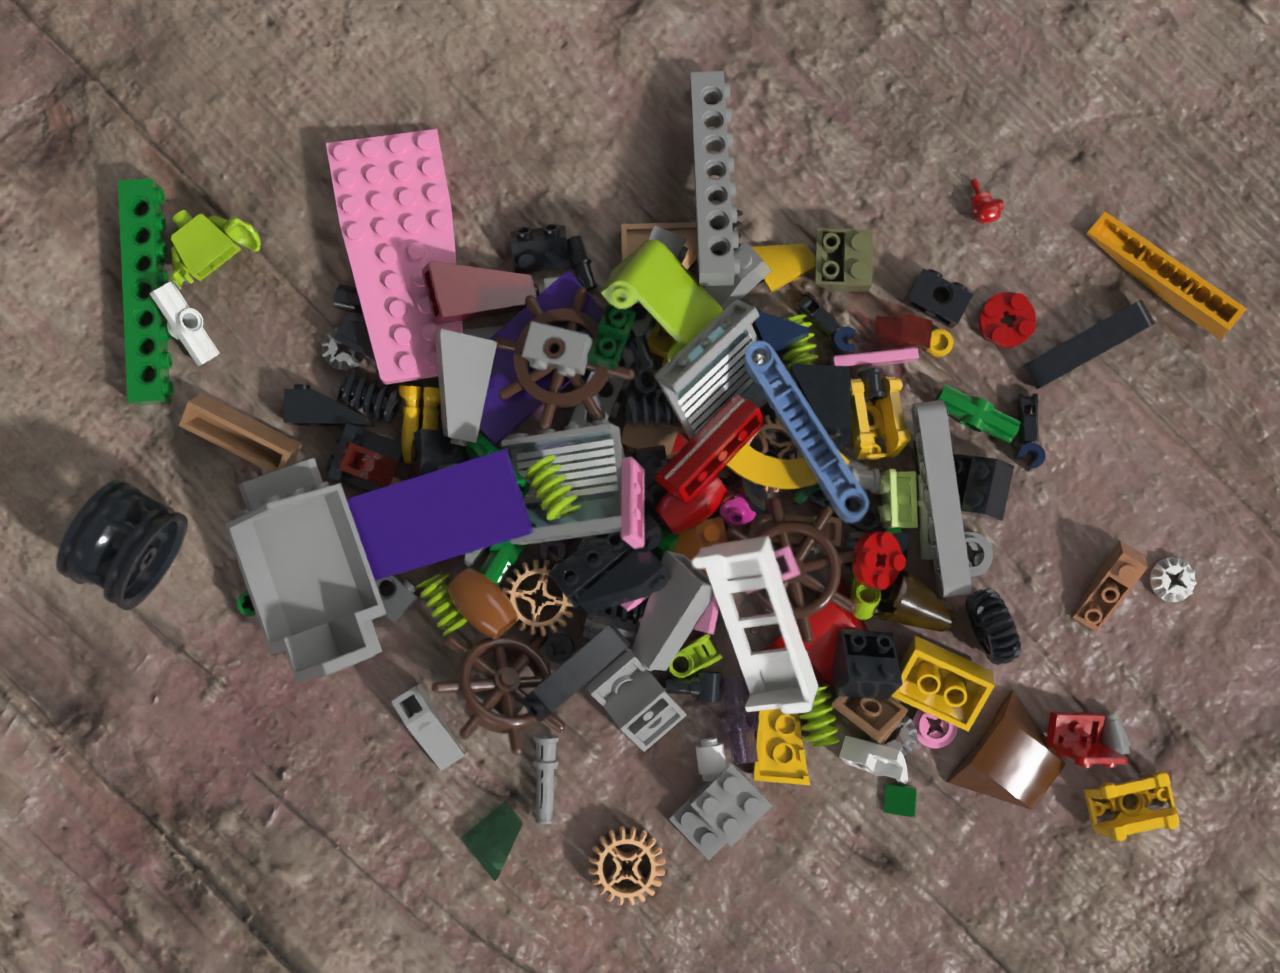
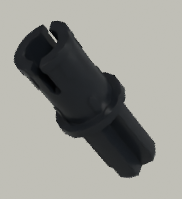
M577 235L568 238L567 245L573 263L570 265L571 269L575 270L578 281L587 291L597 288L590 266L592 260L588 259L582 237Z

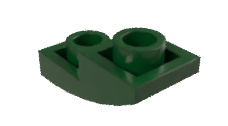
M608 303L599 324L598 334L588 355V362L616 371L636 312L620 309Z

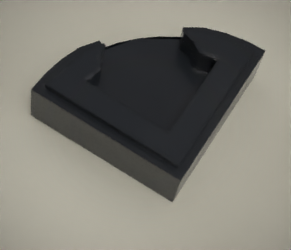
M742 477L738 479V492L748 502L749 508L757 514L764 512L766 490L763 485H755V483Z

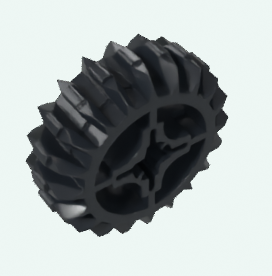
M992 588L973 592L974 594L969 595L966 599V610L971 627L983 653L986 654L987 659L994 665L1012 662L1013 659L1021 655V643L1009 608L1006 607L1000 594Z

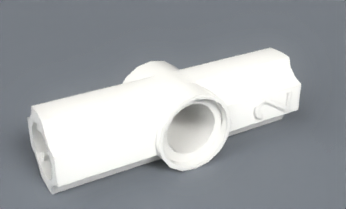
M173 281L150 293L168 321V332L172 337L181 340L197 366L220 354L203 328L202 315L197 310L189 307ZM182 320L187 323L188 328L183 324Z

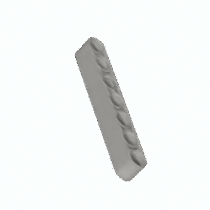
M943 400L915 403L912 405V420L938 594L941 598L970 594L972 590L946 406Z

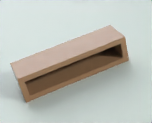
M204 394L187 402L179 423L180 427L269 472L294 465L303 445Z

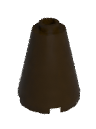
M905 568L899 572L898 577L889 587L881 590V599L876 608L878 613H874L875 617L883 621L938 632L950 629L956 619L954 608Z

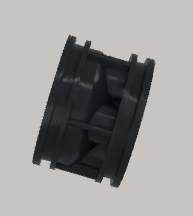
M122 479L112 480L96 491L73 519L60 544L56 559V569L59 574L70 578L77 584L89 583L98 585L103 588L104 598L108 602L116 603L117 607L122 610H131L151 594L168 572L183 544L188 526L187 517L180 512H175L170 506L163 505L145 495L138 488L130 486L129 483Z

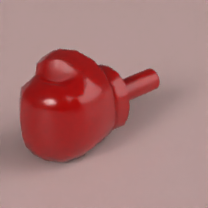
M976 178L972 179L970 182L975 195L971 198L975 220L981 224H989L999 220L1001 210L1004 209L1003 200L993 199L989 191L982 193L978 180Z

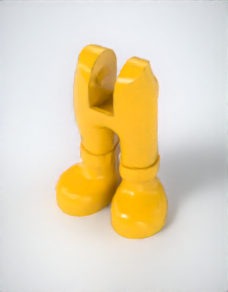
M399 385L398 394L404 399L406 407H403L402 455L405 464H413L416 457L414 432L419 429V402L422 397L423 387ZM424 387L422 429L439 430L438 416H440V409H437L440 404L439 388Z

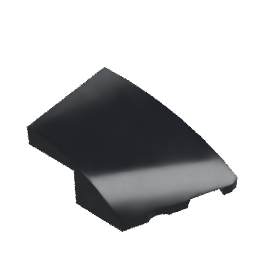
M418 429L414 432V438L419 459L406 468L408 480L438 471V466L460 464L469 461V454L466 452L467 446L450 443L451 438L444 436L443 431Z

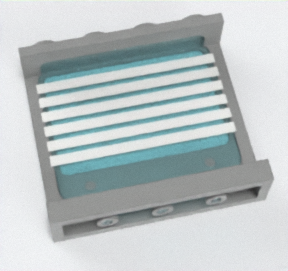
M738 299L734 300L654 375L689 439L734 395L746 398L759 408L767 402L745 368V352L747 347L751 343L759 341L751 325L759 317V314L755 307ZM756 354L752 357V360L757 364L767 361L766 357L761 354Z
M598 420L592 422V426L582 428V425L579 424L565 426V431L555 432V429L539 430L538 435L528 436L527 433H518L511 435V439L502 441L503 447L511 449L512 466L529 484L532 481L526 479V471L540 459L549 455H556V459L551 465L560 464L562 467L556 475L566 474L567 476L561 485L571 484L572 488L566 494L567 496H577V499L571 503L572 506L582 505L580 510L564 519L547 520L546 513L548 511L542 510L540 506L542 501L537 500L535 496L537 491L532 490L530 486L529 492L522 498L533 533L512 539L511 543L527 545L621 532L622 449L619 427L609 423V420Z

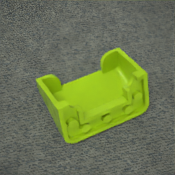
M654 239L644 242L612 270L601 292L617 308H628L639 301L677 341L668 351V362L723 312L722 307L703 286H699V282L663 243Z

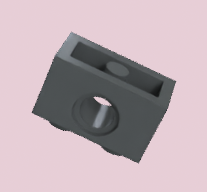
M392 575L375 580L386 611L385 616L392 622L398 621L420 597L415 592L418 589L416 585L406 577L402 580L398 575ZM386 580H390L394 585V591L390 596L384 595L381 590V586Z

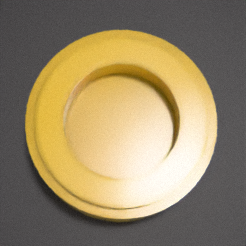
M934 329L924 339L925 351L932 357H943L952 350L953 338L944 329Z

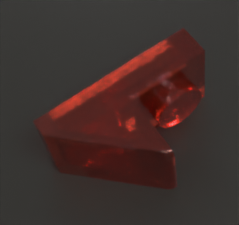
M903 314V318L876 316L873 344L875 346L930 349L933 321L909 314Z
M347 442L337 469L379 486L387 487L390 485L398 462Z

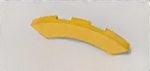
M747 443L726 464L727 467L742 478L766 487L799 489L818 483L803 457L797 459L772 458L759 453ZM840 453L846 464H848L850 461Z

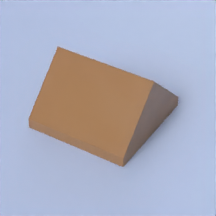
M839 696L832 703V706L881 745H883L908 712L907 708L892 697L889 699Z

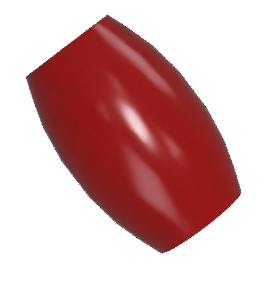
M715 475L688 504H685L668 491L657 504L654 511L672 535L690 530L709 518L720 507L728 491L719 477Z

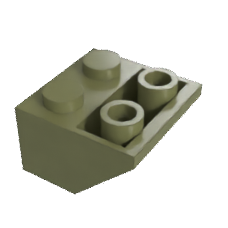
M817 228L815 285L839 292H867L872 286L873 230Z

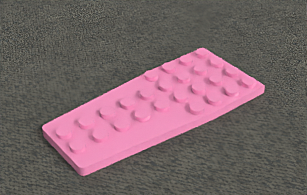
M437 129L326 143L339 223L381 382L393 384L437 377L436 329H445L463 334L462 321L435 325L421 271L428 262L432 261L457 264L451 202Z

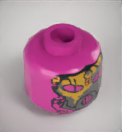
M737 484L728 486L726 488L728 493L719 507L720 515L727 523L732 525H747L753 521L756 513L749 508V504L743 495L739 494Z

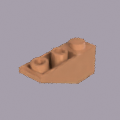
M1120 540L1101 565L1073 613V618L1098 632L1147 570L1148 565L1145 555Z

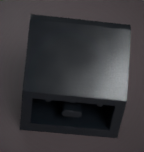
M953 454L961 513L1003 521L1014 466L996 458Z
M850 629L839 630L832 665L836 696L889 699L903 685L893 633Z

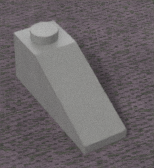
M746 241L734 251V257L740 258V274H735L734 285L706 286L704 288L722 307L723 311L734 300H741L771 272L766 263Z

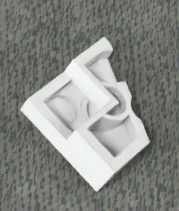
M845 736L839 755L842 761L849 766L865 770L877 776L895 778L898 781L897 783L906 786L908 772L904 756L900 750Z

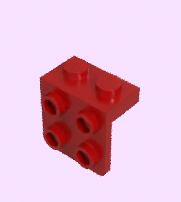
M1050 712L1045 745L1055 749L1057 755L1071 758L1074 760V764L1082 767H1092V764H1100L1105 767L1114 768L1116 764H1127L1128 757L1101 744L1104 715L1095 712Z

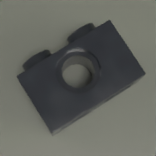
M923 268L917 275L903 304L952 329L959 323L973 294L967 291L968 288L958 282L950 283L943 279V275L933 269L925 270ZM933 291L942 292L945 296V301L943 303L937 302L933 297Z

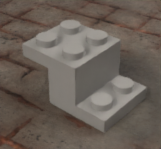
M628 650L619 656L606 670L597 675L585 688L605 708L620 730L645 752L686 717L687 714L672 699L649 670L643 668L639 659Z
M730 763L713 781H705L669 817V820L709 861L726 843L732 847L772 807V804Z

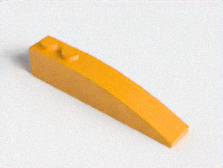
M1104 212L1087 232V235L1132 276L1219 340L1224 338L1247 309L1107 212Z

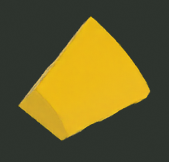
M804 243L751 246L771 270L763 279L770 293L815 270L816 257Z

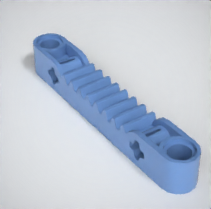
M764 341L751 343L745 352V368L762 396L769 403L771 409L775 411L776 417L780 419L783 428L787 430L788 436L792 438L795 447L799 449L800 455L805 459L807 466L811 468L813 476L816 477L820 488L837 515L848 523L859 521L868 508L869 501L865 492L769 343ZM756 354H761L766 357L767 361L757 364L752 360V357ZM853 499L859 503L860 510L850 512L845 508L844 502Z

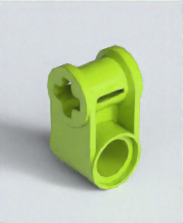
M852 569L850 600L856 604V609L851 613L858 619L866 620L874 615L881 599V589L863 586L855 577Z
M710 633L694 639L678 651L674 659L684 656L687 659L688 666L684 671L676 672L672 661L668 667L671 674L683 678L723 658L722 654L717 653L710 640ZM702 645L704 646V648H705V650H706V652H707V654H708V657H707V655H706L704 649L702 648Z

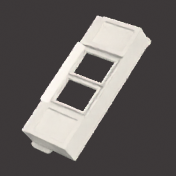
M769 537L746 539L701 548L697 557L692 560V565L698 569L706 568L750 692L745 706L746 712L781 708V711L785 714L811 711L818 684L807 651L804 648ZM767 588L775 613L740 618L731 593ZM779 623L787 648L752 652L743 628Z

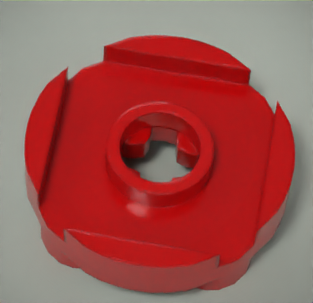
M1002 292L992 296L984 304L978 316V327L983 338L988 342L998 345L997 347L1014 348L1024 343L1035 331L1036 314L1034 308L1026 296L1021 293ZM1004 313H1008L1009 316L1013 317L1012 327H1008L1006 323L1001 324L1000 319L1004 317Z
M867 532L855 545L853 553H857V562H853V571L855 577L863 586L884 590L896 580L899 572L906 565V559L901 554L900 545L890 532ZM877 555H879V563H878V565H876V562H877V560H878V559H877Z

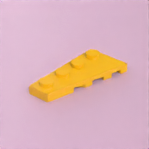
M781 708L758 711L753 768L754 781L810 785L798 713L785 714L781 711Z

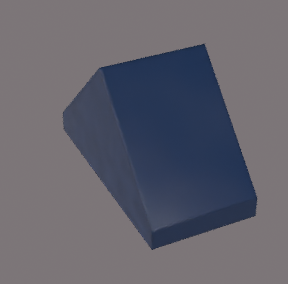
M757 310L759 317L754 321L764 342L769 343L775 352L808 337L810 332L808 327Z

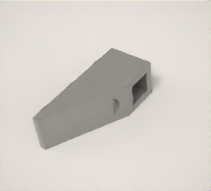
M421 683L391 701L406 727L441 771L465 756L462 748Z

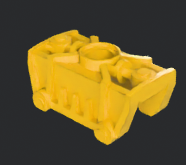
M881 376L883 391L887 392V398L875 401L874 404L873 402H865L862 380L860 378L850 379L851 430L853 436L851 443L854 444L855 461L895 457L907 445L906 443L910 442L911 433L908 429H905L899 393L903 386L900 378ZM867 412L874 418L873 426H869ZM878 435L885 440L887 453H882L881 447L875 444V438H878Z
M1155 771L1151 774L1152 776L1145 775L1140 779L1117 784L1105 782L1099 788L1084 789L1093 831L1112 838V840L1123 841L1127 838L1126 835L1162 827L1168 830H1174L1179 827L1180 821L1177 809L1175 808L1168 772ZM1156 788L1154 793L1148 792L1149 789ZM1132 793L1136 797V804L1133 808L1126 809L1123 806L1122 800L1125 795ZM1091 798L1107 799V803L1102 804L1098 801H1092ZM1153 799H1157L1162 802H1168L1169 807L1152 811L1144 807V805H1149ZM1110 809L1111 812H1116L1111 820L1097 823V817L1103 815L1105 810Z

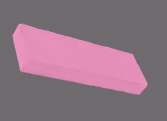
M912 347L839 355L833 357L830 365L850 366V369L910 363L917 360L919 354L918 348Z
M632 457L622 459L621 538L635 549L644 547L645 469Z

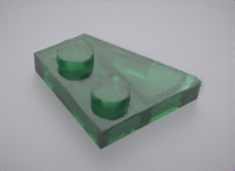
M506 800L461 836L462 841L494 881L498 879L523 825L521 818Z

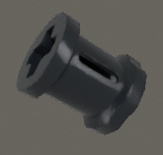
M870 368L858 372V378L862 380L864 385L865 402L887 398V392L883 391L881 379L883 369Z

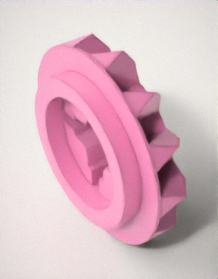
M917 709L912 721L916 727L917 739L920 743L930 748H941L953 741L958 731L957 726L940 719L939 726L943 733L934 729L928 732L930 724L926 718L928 717L933 720L938 718Z

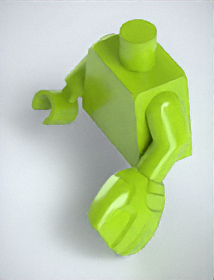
M186 210L179 211L173 217V221L179 227V230L171 236L174 244L171 248L174 271L171 274V280L181 290V285L184 281L188 280L190 284L194 282L191 276L199 281L206 278L241 250L239 245L258 252L261 240L257 230L249 222L242 221L237 217H231L226 220L213 215L207 218L201 213L192 218Z

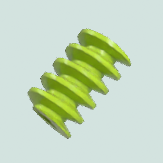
M807 315L784 318V320L805 327L812 325V322L803 321V318ZM809 333L808 337L782 349L788 351L782 356V359L791 362L785 366L788 372L791 371L792 364L812 365L811 362L819 358L818 355L809 353L810 350L816 347V344L807 343V340L812 338L814 333Z
M549 455L540 459L525 473L526 479L532 481L530 484L531 489L537 491L535 494L537 500L542 501L540 505L542 510L548 511L546 518L550 521L564 519L576 513L582 507V505L572 506L571 503L577 499V496H567L566 494L572 488L571 484L561 485L567 476L566 474L556 475L562 468L560 464L551 465L556 459V455Z
M450 573L438 574L416 586V588L425 587L424 591L420 594L421 598L431 597L426 603V607H436L431 614L432 618L442 617L437 626L438 628L447 627L442 634L443 637L468 623L455 607L447 590L450 583L446 584L445 581L449 578Z
M830 684L818 685L811 711L799 715V719L808 720L807 724L801 726V730L810 732L808 736L802 739L805 742H810L812 746H825L839 742L838 737L830 736L838 731L836 726L829 725L836 720L835 715L827 713L834 707L832 703L825 702L832 697L831 692L823 691Z

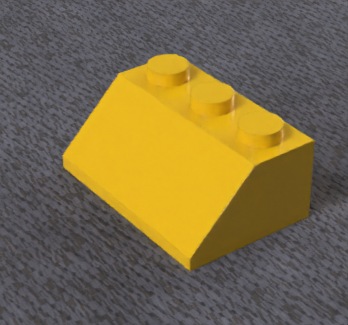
M914 636L899 666L903 685L891 697L969 732L995 686L993 671L918 636Z

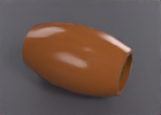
M467 568L461 572L447 588L455 607L469 624L493 639L502 636L518 619L511 601L498 585L484 574L472 568Z

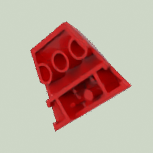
M841 576L837 592L850 599L851 594ZM830 601L822 610L809 616L813 641L811 643L803 642V645L807 651L816 681L821 684H830L829 688L835 690L832 665L839 630L868 631L863 620L856 618L851 612H847ZM795 619L796 624H797V627H798V630H799V633H800L798 621H797V619ZM782 632L762 651L787 648Z

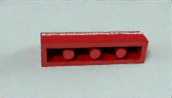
M734 395L654 476L655 481L685 504H688L766 424L760 408L746 398Z

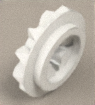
M1169 557L1162 559L1153 567L1150 583L1154 593L1159 598L1168 602L1184 601L1185 598L1193 594L1192 591L1197 584L1194 575L1196 571L1188 564L1189 562L1178 557ZM1180 572L1178 581L1182 586L1172 585L1169 587L1171 579L1167 574L1176 575Z

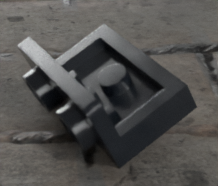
M548 224L543 228L535 229L520 227L510 232V245L515 273L570 267L565 225Z

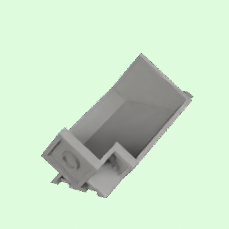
M315 458L239 484L247 510L234 514L235 519L226 523L225 526L270 654L273 655L285 651L296 683H301L331 674L382 652L372 619L385 615L386 611L341 483L329 486L328 482L323 483Z

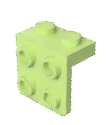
M889 469L881 472L880 487L877 492L878 495H881V506H878L877 510L880 514L879 523H882V529L897 527L918 528L916 471L896 472V469Z

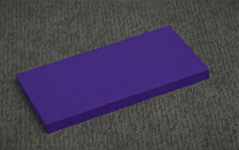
M567 270L536 297V300L543 312L561 308L571 309L576 290L583 286L571 271ZM587 292L582 312L600 324L605 312ZM526 306L488 340L502 337L517 341L525 326L534 319L528 307ZM567 323L557 324L553 327L566 329ZM578 325V333L588 336L592 335L588 330ZM498 348L495 350L480 422V428L494 445H498L544 405V403L529 394L525 388L507 399L499 397V390L517 380L518 377L514 368V352ZM528 362L529 371L535 369L529 366L530 362ZM553 372L537 380L535 383L548 391ZM564 376L561 389L570 383L567 376Z
M507 449L346 499L374 580L533 533Z

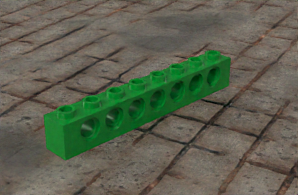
M151 178L118 180L127 403L136 406L171 404L170 396L174 394V386L169 376V369L172 368L173 360L171 353L168 352V341L171 340V335L167 329V319L151 295L143 298V292L147 287H151V292L169 283L168 272L164 265V259L168 255L166 243L163 242V231H166V219L162 214L165 193L163 188ZM148 205L147 212L139 216L140 209ZM149 232L148 240L141 243V236ZM150 259L149 268L142 271L143 262ZM152 314L153 320L151 324L145 326V317ZM153 341L154 349L149 354H146V345ZM154 369L155 377L152 381L148 382L146 378L147 373Z

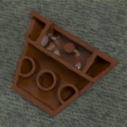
M1011 691L997 710V717L967 759L961 760L946 782L1034 810L1066 764L1056 754L1055 749L1045 745L1046 736L1014 691Z

